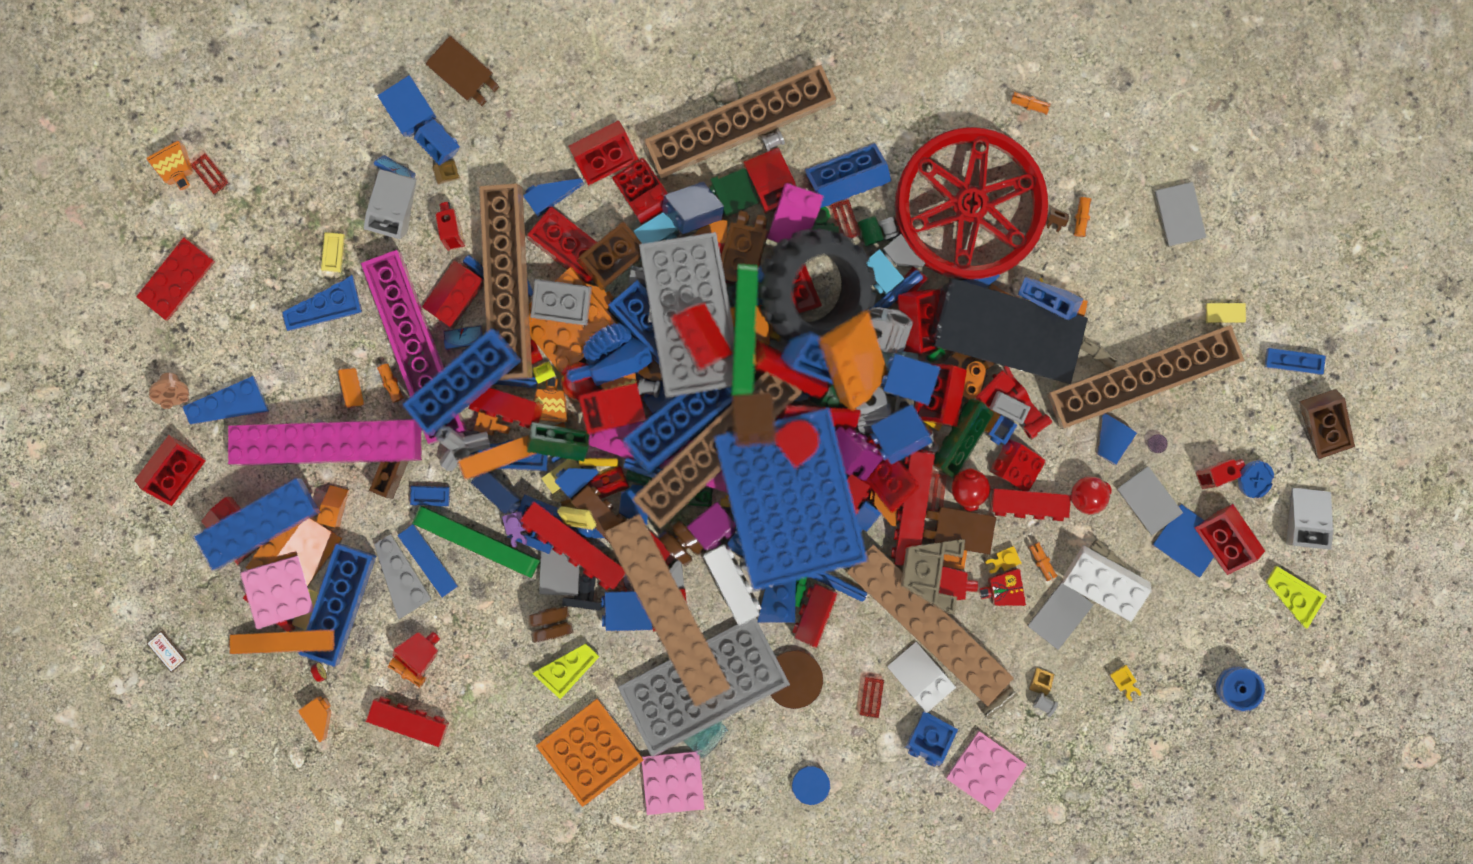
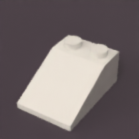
M917 642L913 643L887 666L926 713L956 688Z

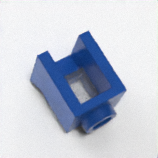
M1000 415L992 430L988 433L991 436L990 440L998 445L1001 442L1006 444L1018 425Z

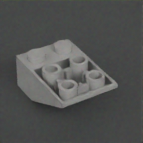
M380 169L366 211L364 229L397 239L404 237L408 233L417 179Z
M1292 488L1286 545L1331 550L1333 538L1331 492Z

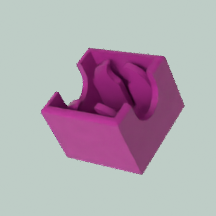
M839 427L835 434L845 473L851 475L855 472L859 479L865 481L883 459L878 453L879 448L872 443L868 444L866 442L868 438L861 432L857 433L850 427L848 429Z
M717 502L687 527L706 550L710 548L712 551L721 544L719 541L724 536L728 538L736 532L734 529L736 524Z

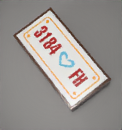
M163 630L146 643L171 673L188 660Z

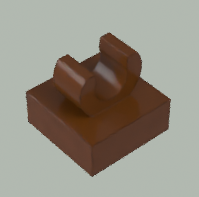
M1051 207L1048 213L1047 228H1050L1051 224L1055 223L1058 225L1056 232H1060L1062 226L1066 227L1069 214Z

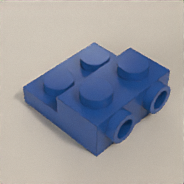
M924 711L915 729L912 731L905 748L908 749V753L911 756L925 758L926 764L933 767L939 766L944 762L958 729Z

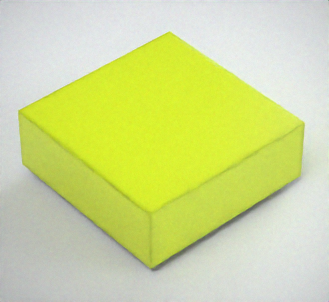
M550 361L532 369L538 384L556 376Z

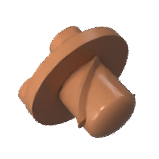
M164 373L157 382L150 386L149 397L153 402L161 405L162 408L170 409L172 406L189 400V388L180 382L181 380L178 379L176 374Z

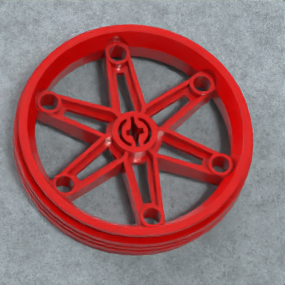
M965 127L953 129L927 141L913 154L906 164L895 193L896 222L900 234L903 235L911 250L929 269L940 275L957 280L989 278L1003 274L1015 267L1026 258L1038 243L1048 215L1047 187L1043 174L1034 158L1012 138L986 128ZM972 143L964 181H961L929 159L947 147ZM980 143L984 146L985 150L979 152L976 150L975 145ZM989 146L1008 155L1016 162L1025 175L986 186ZM976 159H981L979 187L969 186ZM922 165H930L931 171L924 172L921 168ZM918 172L947 202L911 218L909 197L913 180ZM936 174L960 189L955 196L934 178ZM1022 179L1027 180L1029 188H1023L1020 181ZM1010 186L1014 187V191L989 202L986 193ZM1031 190L1033 200L1032 218L1027 233L1024 236L995 207ZM972 198L973 204L975 205L970 211V205L967 203ZM953 206L956 215L929 223V217ZM987 212L1009 231L1006 235L982 219ZM919 220L922 223V228L915 229L913 221ZM964 221L973 222L967 250L962 249ZM957 222L954 263L933 253L922 242L918 233ZM979 226L1014 249L1010 254L995 262L970 266ZM1012 236L1020 238L1021 242L1019 245L1013 244ZM959 256L967 259L966 265L962 266L958 263Z

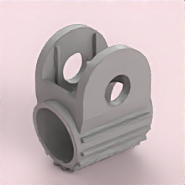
M882 307L870 309L868 312L880 349L888 353H897L904 350L913 323L911 318L898 310H889Z
M880 387L871 396L874 399L873 406L863 403L855 408L861 410L856 427L858 432L862 434L873 432L872 425L891 416L890 403H887L885 393Z

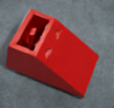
M779 147L743 162L765 215L776 211L784 184L797 187Z
M644 158L612 177L641 225L663 213L664 195L668 193Z
M637 383L579 396L588 434L646 421Z

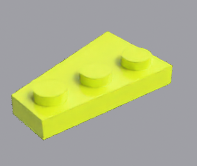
M1278 566L1274 567L1265 582L1305 629H1308L1327 597Z
M584 644L532 674L561 699L600 656L590 646Z

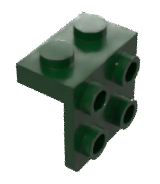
M745 168L721 178L716 176L710 179L711 185H709V189L724 206L723 213L725 217L754 206L760 201Z

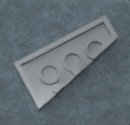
M392 534L374 544L398 619L403 618L432 599Z

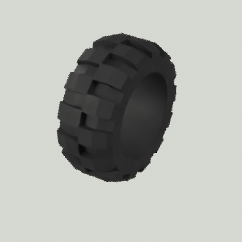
M819 228L817 230L805 229L795 232L791 239H783L773 248L775 254L771 259L766 258L761 268V272L765 274L763 282H758V298L762 299L764 304L760 307V310L766 322L772 324L773 331L785 340L791 341L808 333L823 337L863 313L868 307H874L876 293L871 292L872 284H876L874 268L867 265L869 257L862 247L855 245L851 238L841 233ZM821 255H827L834 261L841 276V291L838 301L833 309L821 319L804 322L796 312L793 304L792 289L794 280L800 269L808 261Z

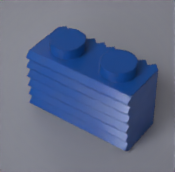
M434 119L420 127L414 136V140L427 151V154H430V157L438 165L454 157L460 148L457 140L451 137L444 127Z

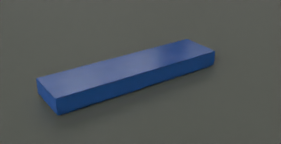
M414 524L397 535L442 598L458 587V584Z

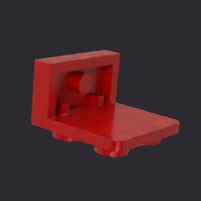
M1009 439L1003 445L989 472L1005 479L1022 491H1030L1045 464V459L1024 445Z

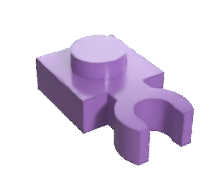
M521 511L502 516L506 534L513 535L511 539L513 547H517L516 541L518 538L522 539L523 545L527 544L526 537L522 535V531H525V529L521 527L522 522L519 521L523 516Z

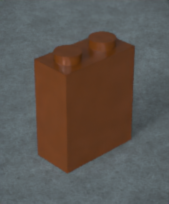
M772 393L733 396L736 445L747 447L750 445L776 443Z

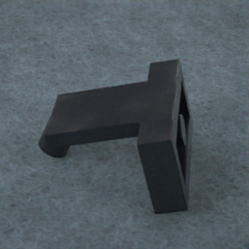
M584 573L582 576H579L578 596H574V598L564 597L562 606L602 610V602L593 601L596 578L593 577L591 579Z

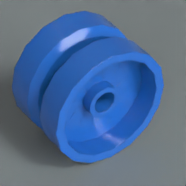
M1234 666L1227 668L1219 675L1216 682V692L1219 699L1228 707L1239 711H1250L1258 707L1263 701L1265 685L1262 678L1253 670Z

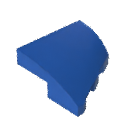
M1104 413L1101 418L1102 427L1099 435L1100 444L1097 455L1112 465H1116L1137 432Z

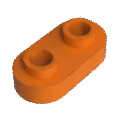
M978 361L971 362L966 367L967 375L963 391V397L966 399H975L981 392L986 369ZM975 367L979 369V374L977 375L973 373ZM969 386L974 387L973 393L968 391Z

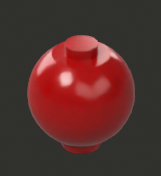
M577 362L572 366L568 364L561 372L564 375L561 378L562 389L571 399L580 401L579 396L602 391L599 385H595L592 376L570 382L567 379V372L569 370L589 365L587 363Z
M971 468L963 470L952 481V496L958 504L964 506L965 510L975 511L989 496V481L980 471Z
M1093 476L1084 477L1074 484L1071 491V500L1074 507L1081 513L1087 515L1098 514L1107 507L1112 489L1108 482Z

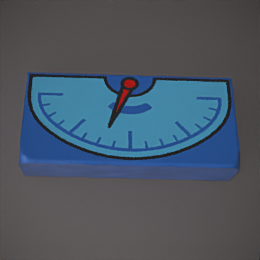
M386 155L374 161V165L381 170L410 178H415L416 176L413 171Z
M482 325L443 331L445 350L470 347L483 337Z

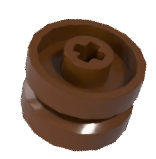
M677 518L670 524L676 536L669 530H664L658 535V538L665 545L664 547L686 567L693 561L687 549L689 548L695 555H700L705 548L685 524Z
M568 606L548 608L526 616L529 626L541 625V628L535 629L530 633L532 643L574 633L572 623H559V621L570 616Z

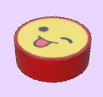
M320 662L311 665V674L317 682L327 679V673Z

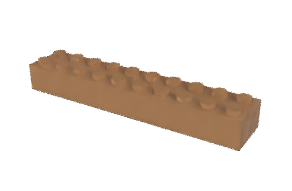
M820 64L645 139V144L661 179L832 106L836 103V97Z
M519 184L479 186L487 332L491 329L497 330L522 360L499 380L532 378L523 187Z
M1229 325L1049 392L1047 396L1060 429H1064L1245 360L1232 326Z
M767 372L753 384V394L772 393L774 420L786 406L792 404L802 393L798 388ZM733 404L633 498V501L660 529L722 470L714 437L735 432Z
M639 514L605 532L695 707L730 689V685L641 515Z
M871 544L865 550L867 561L851 565L845 572L984 704L989 706L1014 677L943 610L901 587L903 572L876 546Z

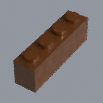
M409 461L380 462L369 491L384 498L394 499Z
M586 484L570 501L577 509L588 510L596 523L595 528L610 543L605 532L626 522V520L620 513L616 515L612 511L614 507L607 499L603 501L599 497L601 493L594 485L590 487Z

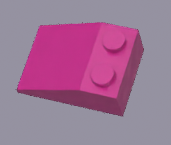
M784 184L767 239L779 243L783 239H791L795 232L805 229L812 230L823 195L790 184Z

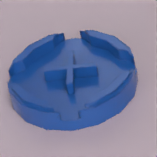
M1259 460L1251 461L1241 470L1238 486L1245 496L1261 498L1272 488L1273 483L1271 482L1272 478L1274 479V472L1268 463Z
M805 766L795 774L792 781V790L795 797L801 803L817 805L828 796L830 780L826 772L821 768Z

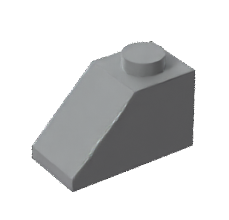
M902 234L882 250L886 258L894 266L921 268L925 265L911 250Z

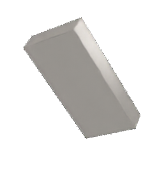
M999 391L996 392L989 409L1022 425L1031 408Z

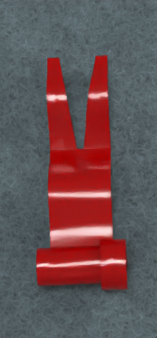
M1005 366L1006 374L1016 383L1014 388L1018 393L1015 394L1010 390L1006 395L1031 407L1024 420L1026 426L1023 427V431L1032 440L1038 436L1040 431L1052 424V420L1047 414L1042 415L1030 400L1026 389L1016 380L1010 368Z

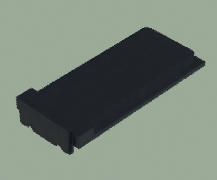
M949 279V283L942 287L929 339L933 342L932 346L936 348L950 350L1071 384L1088 318L1076 315L1067 320L1031 301L960 280Z

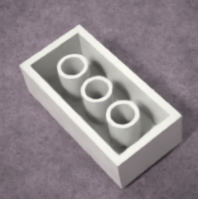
M723 544L713 551L704 554L703 556L738 625L760 615L758 610L761 609V606L756 598L752 599L750 595L752 589L747 580L743 581L741 577L743 571L739 563L734 564L732 558L735 555L731 548Z
M1084 545L1063 576L1064 585L1129 621L1133 620L1152 591L1149 581Z

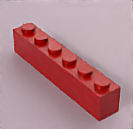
M918 450L905 457V464L908 465L907 470L920 487L902 504L901 510L897 511L896 521H899L898 529L895 528L894 540L897 541L896 547H892L891 558L894 559L895 565L904 566L906 548L921 546L935 455L933 451Z
M533 502L519 520L522 522L521 527L529 533L534 531L538 534L536 538L544 544L550 543L553 546L552 550L558 555L565 554L569 557L567 561L575 567L581 566L584 569L583 573L591 579L593 577L599 580L598 584L605 590L609 588L614 590L626 574L624 568L537 503Z

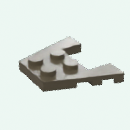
M965 540L906 548L901 587L951 615L955 614L957 597L939 594L944 554L963 557Z

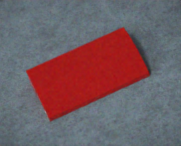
M550 207L528 233L527 239L566 270L572 267L586 284H589L592 279L577 260L595 245L597 241L553 207Z
M756 338L755 362L757 368L818 399L828 390L827 381L791 368L781 358L784 352Z
M786 406L775 419V422L828 408ZM829 408L835 432L839 427L845 429L850 427L855 430L861 410Z

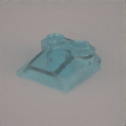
M718 722L683 742L701 758H705L724 738L728 728L723 723Z

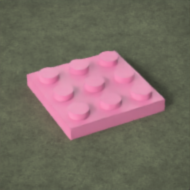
M298 556L240 572L256 629L313 612V605Z
M978 730L946 776V779L994 812L1027 764Z
M699 750L658 754L654 757L651 755L642 756L644 759L642 761L647 815L705 809Z

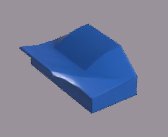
M632 485L628 490L621 492L619 513L627 521L640 514L647 525L648 515L633 501V498L646 486Z

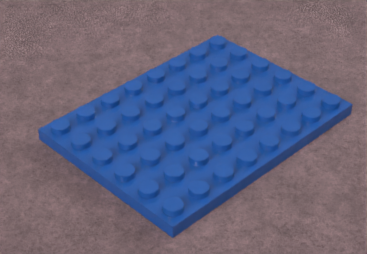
M829 408L775 422V433L794 421H805L811 424L818 433L819 445L816 452L797 468L793 467L776 443L744 447L736 445L735 432L714 437L753 591L867 561Z

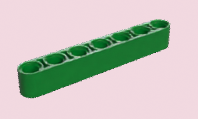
M738 264L732 397L753 394L758 265Z
M419 506L412 521V524L530 578L533 577L540 562L539 559L423 506Z

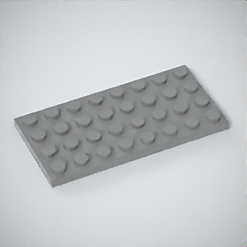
M716 232L639 244L666 398L732 387L733 354L698 372L670 322L671 317L681 311L705 303L733 352L734 329Z
M755 617L707 640L716 661L730 685V689L695 707L671 659L618 687L652 757L790 685Z

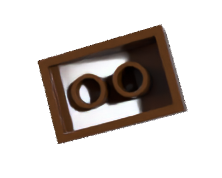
M623 221L582 254L577 262L597 286L604 290L641 258L639 244H642V242Z
M1337 389L1299 401L1303 420L1318 459L1355 447L1346 400Z

